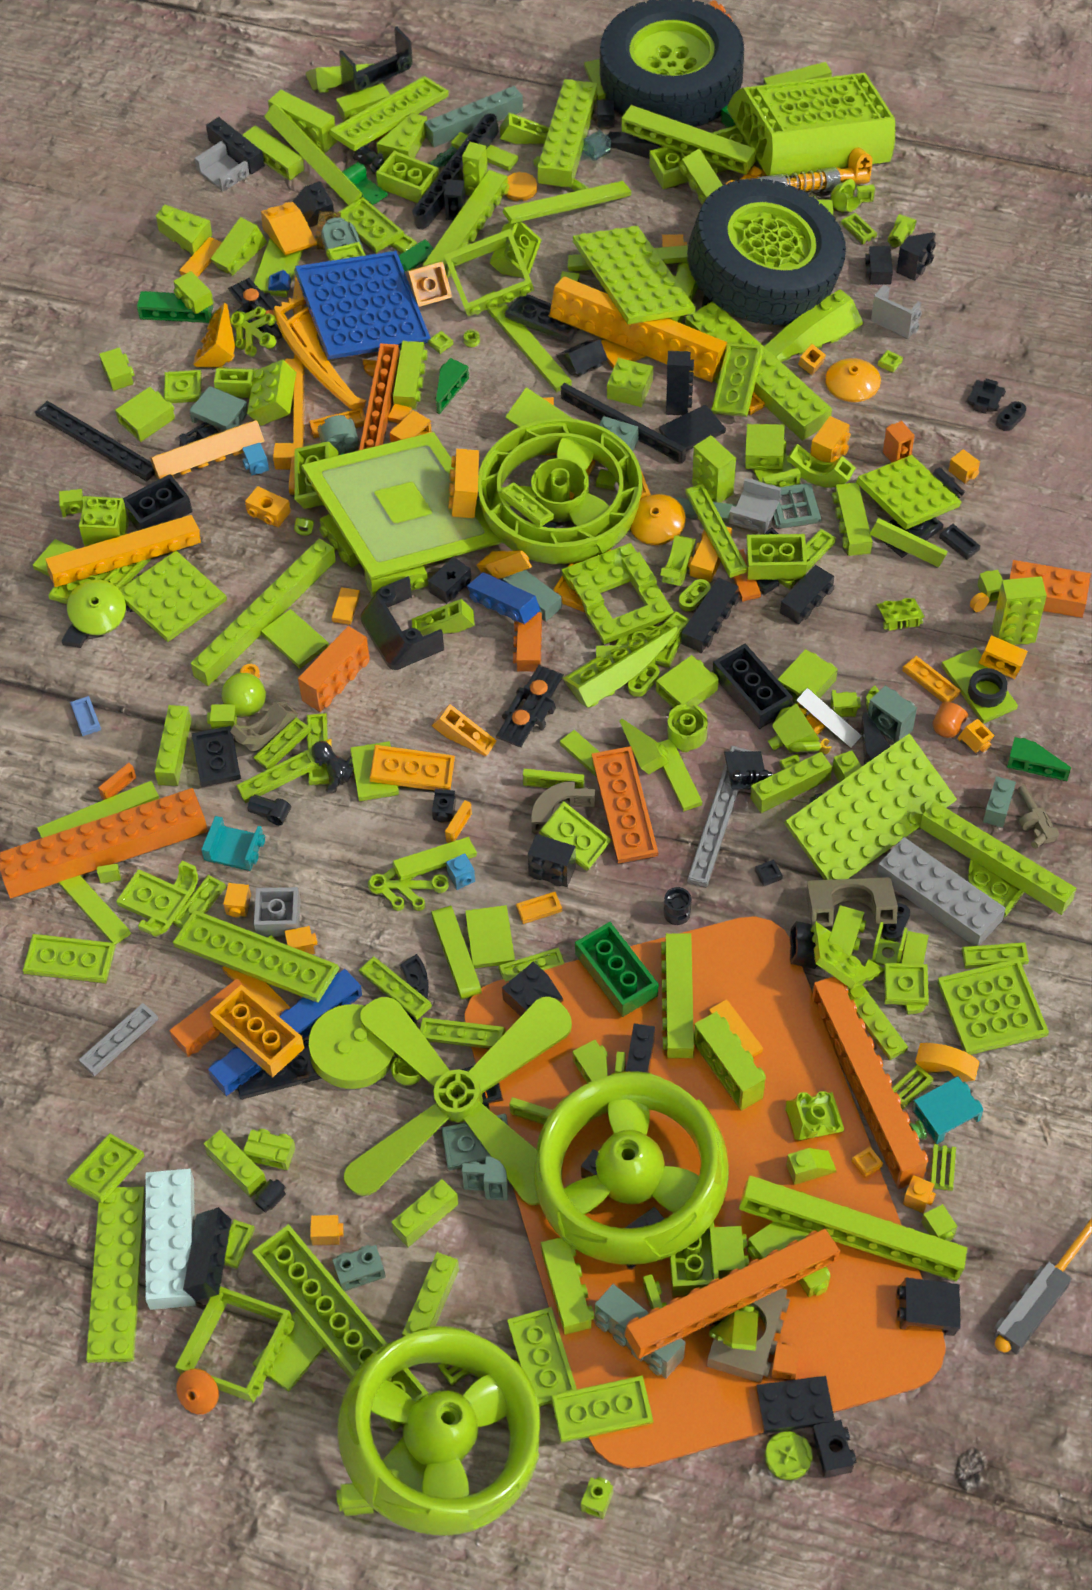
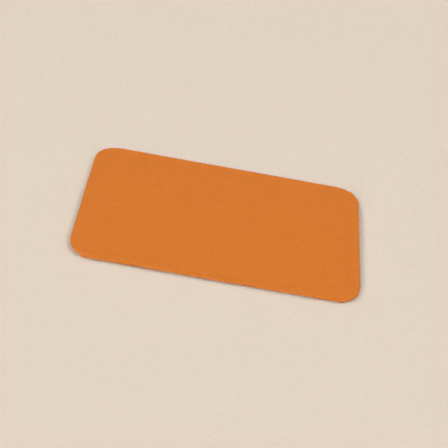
M754 916L736 918L682 932L691 933L693 1029L695 1023L710 1015L709 1009L727 999L763 1047V1052L753 1057L756 1067H760L766 1076L763 1099L742 1111L695 1045L693 1058H667V1050H663V1037H667V1031H663L662 1019L667 1018L666 1011H662V998H666V992H662V979H666V973H662V960H666V956L661 954V942H665L666 937L630 946L658 982L659 988L656 998L624 1017L620 1015L580 960L543 970L549 975L563 998L561 1004L567 1009L572 1020L571 1032L565 1039L500 1081L503 1101L488 1104L489 1110L495 1115L506 1113L508 1126L535 1149H537L539 1135L544 1125L512 1115L509 1105L512 1097L553 1110L563 1098L587 1084L573 1062L574 1050L596 1040L599 1046H604L608 1057H606L607 1075L615 1073L617 1052H625L626 1071L634 1023L655 1026V1041L649 1073L676 1084L688 1092L695 1100L699 1099L714 1117L724 1138L729 1164V1179L724 1202L714 1219V1227L741 1226L742 1234H746L748 1246V1239L773 1222L772 1220L739 1210L743 1190L749 1176L783 1185L784 1187L901 1225L881 1170L878 1169L865 1178L851 1161L852 1157L869 1146L871 1147L818 1006L812 1000L813 993L803 967L791 964L790 937L779 925L771 920ZM505 979L482 987V993L474 995L468 1003L465 1011V1022L504 1027L507 1032L521 1017L503 1000L502 987L509 981L505 982ZM471 1047L475 1063L490 1049ZM820 1091L833 1092L844 1131L803 1140L794 1139L787 1111H785L786 1102L795 1099L802 1092H806L811 1096L817 1095ZM649 1109L650 1121L647 1136L659 1145L663 1153L665 1166L683 1168L699 1176L700 1156L691 1136L672 1118ZM608 1112L588 1122L569 1144L562 1165V1184L564 1188L583 1179L581 1177V1165L593 1149L599 1152L602 1145L614 1134ZM807 1148L829 1151L836 1168L835 1173L794 1185L786 1166L788 1154ZM513 1188L548 1307H552L576 1388L582 1389L643 1375L653 1424L588 1437L593 1448L600 1456L611 1464L627 1469L641 1468L764 1433L756 1385L786 1381L771 1378L775 1354L769 1355L770 1371L768 1377L763 1375L761 1383L707 1367L709 1353L714 1337L709 1336L710 1328L715 1325L713 1323L711 1326L707 1325V1328L703 1327L681 1338L685 1341L684 1359L667 1379L662 1375L658 1376L653 1373L649 1368L650 1365L644 1360H637L632 1355V1350L627 1346H620L610 1332H604L596 1325L595 1319L591 1320V1328L565 1335L541 1252V1242L559 1238L560 1236L547 1221L540 1204L535 1206L527 1204ZM607 1196L598 1206L584 1215L603 1225L625 1228L654 1206L664 1219L671 1216L673 1212L663 1207L654 1197L641 1203L625 1204ZM838 1242L835 1243L840 1249V1253L836 1262L826 1266L831 1277L828 1289L823 1294L818 1296L814 1294L808 1297L799 1281L783 1288L787 1290L786 1298L790 1299L787 1312H782L780 1317L781 1320H784L781 1333H776L774 1341H778L777 1343L779 1344L789 1342L794 1344L795 1347H800L795 1380L826 1376L833 1413L905 1393L930 1382L941 1369L946 1351L942 1329L907 1326L906 1329H900V1321H897V1310L900 1307V1299H897L896 1296L897 1287L905 1278L922 1279L919 1269ZM743 1248L744 1256L748 1255L750 1263L754 1259L749 1255L747 1248ZM576 1250V1256L573 1257L575 1264H580L582 1277H579L581 1285H586L588 1298L585 1299L587 1306H592L594 1317L595 1303L612 1284L617 1286L646 1311L650 1312L651 1308L643 1286V1277L651 1274L655 1282L659 1281L662 1294L659 1296L662 1303L666 1302V1305H668L675 1298L681 1299L685 1297L672 1296L669 1257L650 1263L636 1264L633 1270L628 1269L626 1264H615L597 1260ZM759 1316L757 1341L766 1331L765 1325Z

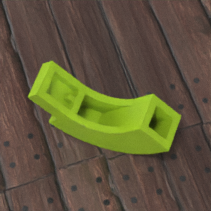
M799 444L793 447L786 459L795 468H799L802 479L826 488H834L837 484H845L856 469L843 456L834 462L820 461Z
M680 535L674 536L668 563L661 569L662 582L677 586L683 584L689 569L688 562L693 555L696 539Z

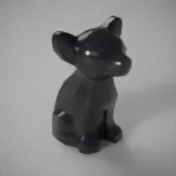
M369 143L357 149L353 154L355 161L364 165H371L372 173H376L385 162L383 154H376L375 151L369 148Z

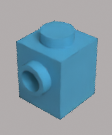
M261 443L243 448V465L246 470L249 469L251 476L269 471L268 460Z
M466 854L446 862L448 876L456 890L475 882V871Z

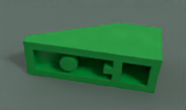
M449 358L440 368L436 395V410L438 414H441L469 379V366L452 358Z
M1014 737L1007 768L1068 781L1071 770L1069 765L1036 742L1026 738Z

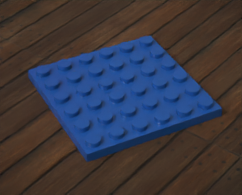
M397 251L295 266L296 277L328 360L379 351L380 343L396 344L401 348L402 341L424 342L425 344L431 339Z

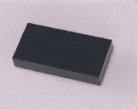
M954 524L939 534V538L966 560L981 548L977 542Z

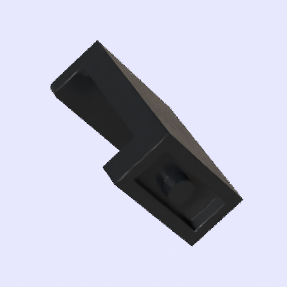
M905 1278L898 1285L896 1296L897 1299H900V1307L897 1310V1321H900V1329H906L907 1326L945 1330V1335L954 1336L960 1330V1284Z

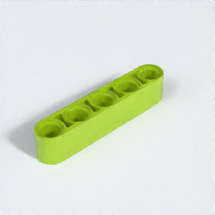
M452 906L431 911L432 920L460 999L463 1000L482 993Z

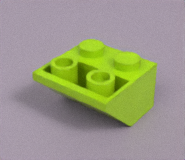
M239 367L216 368L215 388L237 398H250L254 371L258 369Z

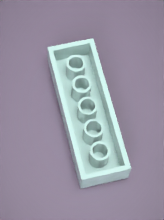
M191 1169L146 1172V1301L150 1310L196 1306V1301L183 1290L195 1226L194 1178Z

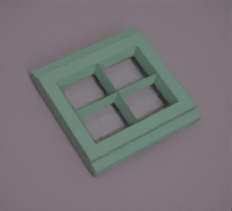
M811 484L779 487L781 488V498L773 515L776 528L808 525L821 521Z

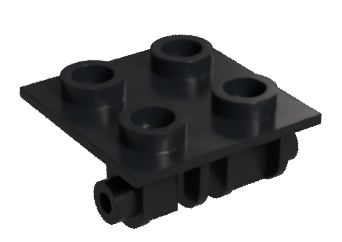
M761 751L724 752L732 790L751 789V785L772 776V772L764 768Z

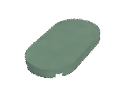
M342 218L328 220L321 231V239L325 250L357 242L361 245L353 224L344 221L345 219Z

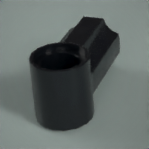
M254 794L249 799L247 809L248 812L266 817L272 824L281 826L291 810V805L286 800L280 798L274 801Z

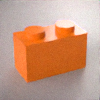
M903 421L891 424L886 428L883 454L891 463L912 455L915 435Z

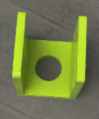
M880 922L872 961L880 965H884V963H900L908 928H904L901 943L881 939L884 922ZM889 948L893 950L894 956L886 958L882 955V951Z

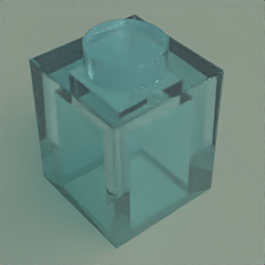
M601 130L584 138V153L596 161L611 152V139Z

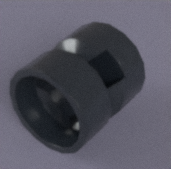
M674 887L665 894L664 917L667 922L673 925H682L690 918L692 898L686 889Z

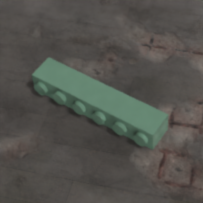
M512 86L425 122L426 138L433 147H437L454 140L460 132L464 134L471 133L486 114H495L498 121L505 119L508 113L518 114L523 111V95L515 86Z

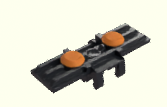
M250 277L228 288L229 292L242 306L237 310L239 312L242 311L246 314L260 306L266 310V314L270 313L275 316L274 306H280L270 293L261 291ZM276 321L272 326L265 324L257 328L261 332L270 333L276 340L283 337Z
M538 665L527 685L525 684L524 688L519 687L517 689V694L509 708L503 712L502 718L505 722L497 733L496 738L521 748L535 724L539 725V729L543 731L546 727L545 717L547 713L553 714L556 710L555 703L550 698L564 674ZM523 698L526 699L521 710H517Z

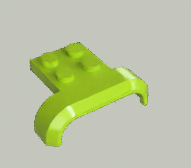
M182 860L178 866V877L174 885L138 869L117 899V905L149 919L148 922L141 920L138 925L139 929L152 936H159L170 928L194 892L198 881L196 866Z

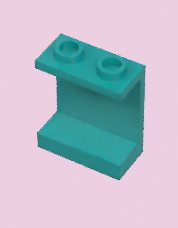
M215 816L201 849L204 861L251 871L253 864L258 862V851L260 847L264 846L266 836L263 834L262 826H257L255 833L227 827L224 824L223 817Z
M956 1077L915 1099L912 1111L919 1121L923 1123L922 1125H924V1128L934 1142L939 1144L944 1141L945 1134L973 1118L976 1122H979L983 1114V1106L978 1099H974L971 1095L967 1083L962 1082L959 1077Z

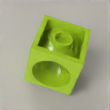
M85 496L79 523L84 547L127 534L129 519L123 498Z

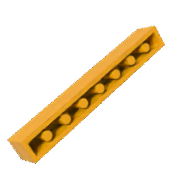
M188 515L46 558L47 571L54 587H59L88 578L91 575L102 574L115 568H121L201 543L200 530L193 516Z

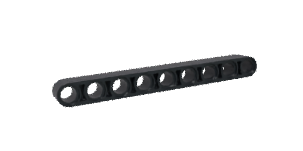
M489 113L481 118L413 208L412 214L415 226L418 229L428 228L445 206L444 192L446 181L464 180L462 156L468 144L472 142L485 145L487 150L499 133V126L495 114Z

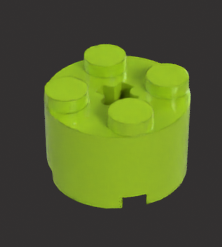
M681 704L674 707L670 711L667 720L668 739L682 752H689L704 744L707 740L708 729L706 712L697 705L687 706V704Z

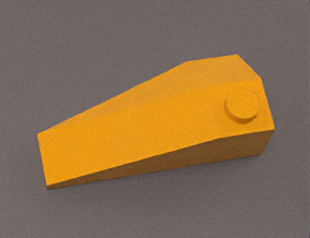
M224 302L211 317L207 327L209 331L201 340L203 347L198 349L195 354L193 363L195 367H222L226 362L230 363L234 358L235 343L228 305Z

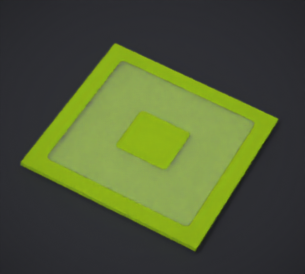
M434 432L301 466L370 580L503 543L490 530L483 516L478 498L474 518L451 516L452 509L448 508L449 497H452L449 494V484L453 482L449 480L450 469L454 468L451 467V457Z

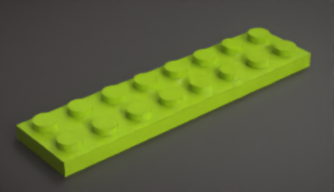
M423 76L330 129V136L355 151L395 128L411 113L418 115L447 98L449 91Z
M197 910L193 911L173 941L176 948L317 1003L339 970L338 964Z
M116 1187L103 1203H98L86 1357L88 1363L134 1362L145 1187Z

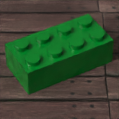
M611 921L575 942V955L622 1017L658 996V982Z

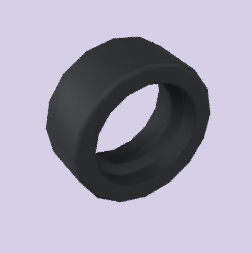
M979 669L970 678L968 694L970 699L981 707H995L1003 702L1008 683L1005 676L995 669ZM982 681H990L999 687V692L992 695L981 693L976 688V684Z

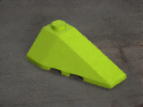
M373 64L356 65V72ZM341 66L320 67L305 72L312 90H319V93H327L329 89L342 84Z
M747 1305L723 1317L710 1328L709 1336L715 1337L718 1341H723V1344L731 1348L756 1351L758 1310H754V1306Z

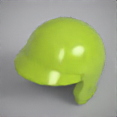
M853 179L837 184L831 192L830 199L833 200V207L840 212H852L861 204L859 197H853L855 192V182Z

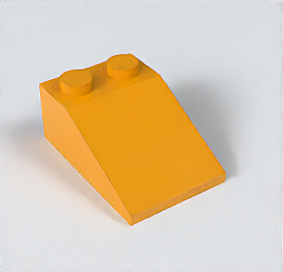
M287 202L283 205L261 211L263 230L285 255L317 245L302 212L294 202Z

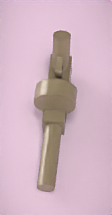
M1021 785L1018 790L1027 804L1030 813L1022 816L1019 823L1023 830L1035 828L1033 833L1036 839L1031 842V846L1037 849L1041 844L1055 842L1059 836L1057 828H1053V824L1044 808L1037 807L1026 785Z

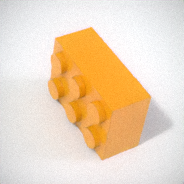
M456 448V455L451 458V467L454 469H450L449 480L453 483L449 484V494L452 497H449L448 508L452 509L451 517L474 518L478 495L479 450Z

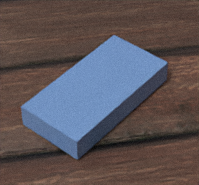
M89 696L70 702L82 736L101 730Z

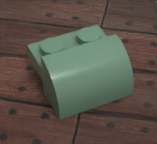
M486 1156L485 1164L479 1162L463 1163L464 1190L485 1191V1199L508 1201L507 1174L501 1162Z

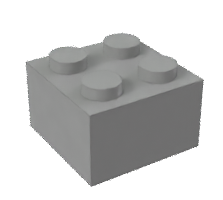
M298 887L256 888L254 927L257 934L265 937L271 935L273 937H286V930L299 928L301 900Z

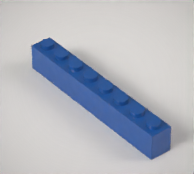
M344 969L341 972H337L318 1003L302 997L296 1005L284 1010L279 1017L300 1034L303 1040L310 1035L313 1025L324 1013L338 1006L352 1004L362 996L361 985ZM238 1047L232 1048L228 1055L221 1060L213 1062L208 1069L210 1079L225 1096L236 1090L240 1084L242 1085L250 1079L249 1077L255 1076L262 1070L256 1062Z

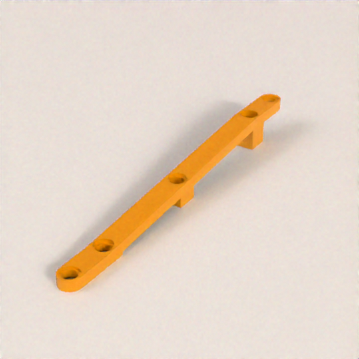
M296 276L293 299H296L297 295L304 296ZM304 305L293 308V314L295 315L302 311ZM294 354V359H285V362L296 371L293 443H275L273 454L275 469L290 470V495H295V449L305 447L304 365Z

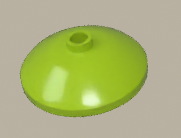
M90 580L80 584L72 591L67 602V613L71 623L79 631L89 635H103L113 631L120 625L126 612V603L122 592L115 585L104 580ZM94 600L99 601L97 604H92Z

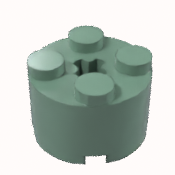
M343 415L332 416L324 420L325 424L318 426L321 443L329 441L338 450V454L351 453L357 450L356 447L359 444V439L354 421L351 418L349 420Z

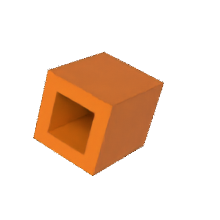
M789 1342L777 1343L771 1378L786 1381L795 1380L800 1347H795L794 1344Z

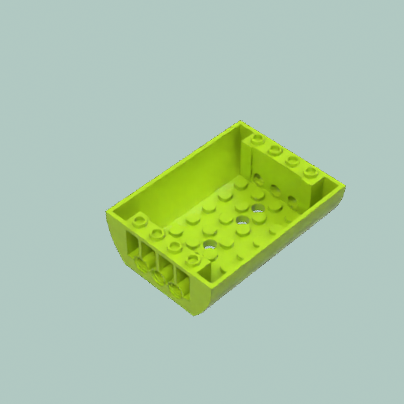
M866 73L744 87L735 92L727 107L729 114L747 144L756 149V159L767 176L778 174L792 176V173L798 175L803 171L806 174L810 170L816 172L818 169L832 167L839 169L848 168L849 155L855 148H861L871 155L872 164L890 162L893 155L895 118Z

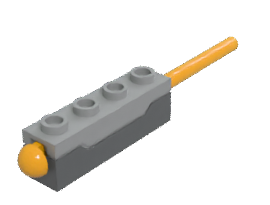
M1092 1218L1057 1265L1054 1266L1048 1262L1045 1268L1042 1266L1038 1268L1033 1276L1035 1281L1032 1285L1029 1283L1025 1285L1020 1293L1022 1298L1019 1302L1014 1300L1007 1310L1009 1315L1006 1319L1001 1317L994 1327L997 1330L994 1339L995 1347L998 1351L1008 1352L1011 1350L1018 1355L1067 1290L1072 1278L1063 1271L1091 1235Z

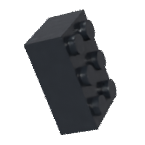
M171 474L123 498L128 518L138 531L182 518L192 512L190 498Z

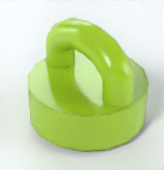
M296 517L295 531L303 536L310 535L313 530L314 520ZM299 526L306 527L308 530L302 531L299 529Z

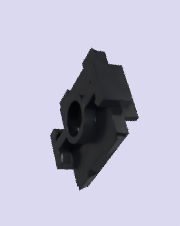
M987 378L984 382L976 380L966 402L974 405V411L986 414L987 409L998 411L1001 397H1004L1006 393L1005 388L998 386L997 381Z

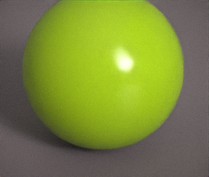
M238 673L228 678L224 683L221 698L223 704L235 705L238 717H248L262 709L266 700V690L258 677L250 673Z

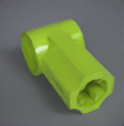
M899 214L887 242L894 248L901 246L908 234L911 235L913 233L917 220Z

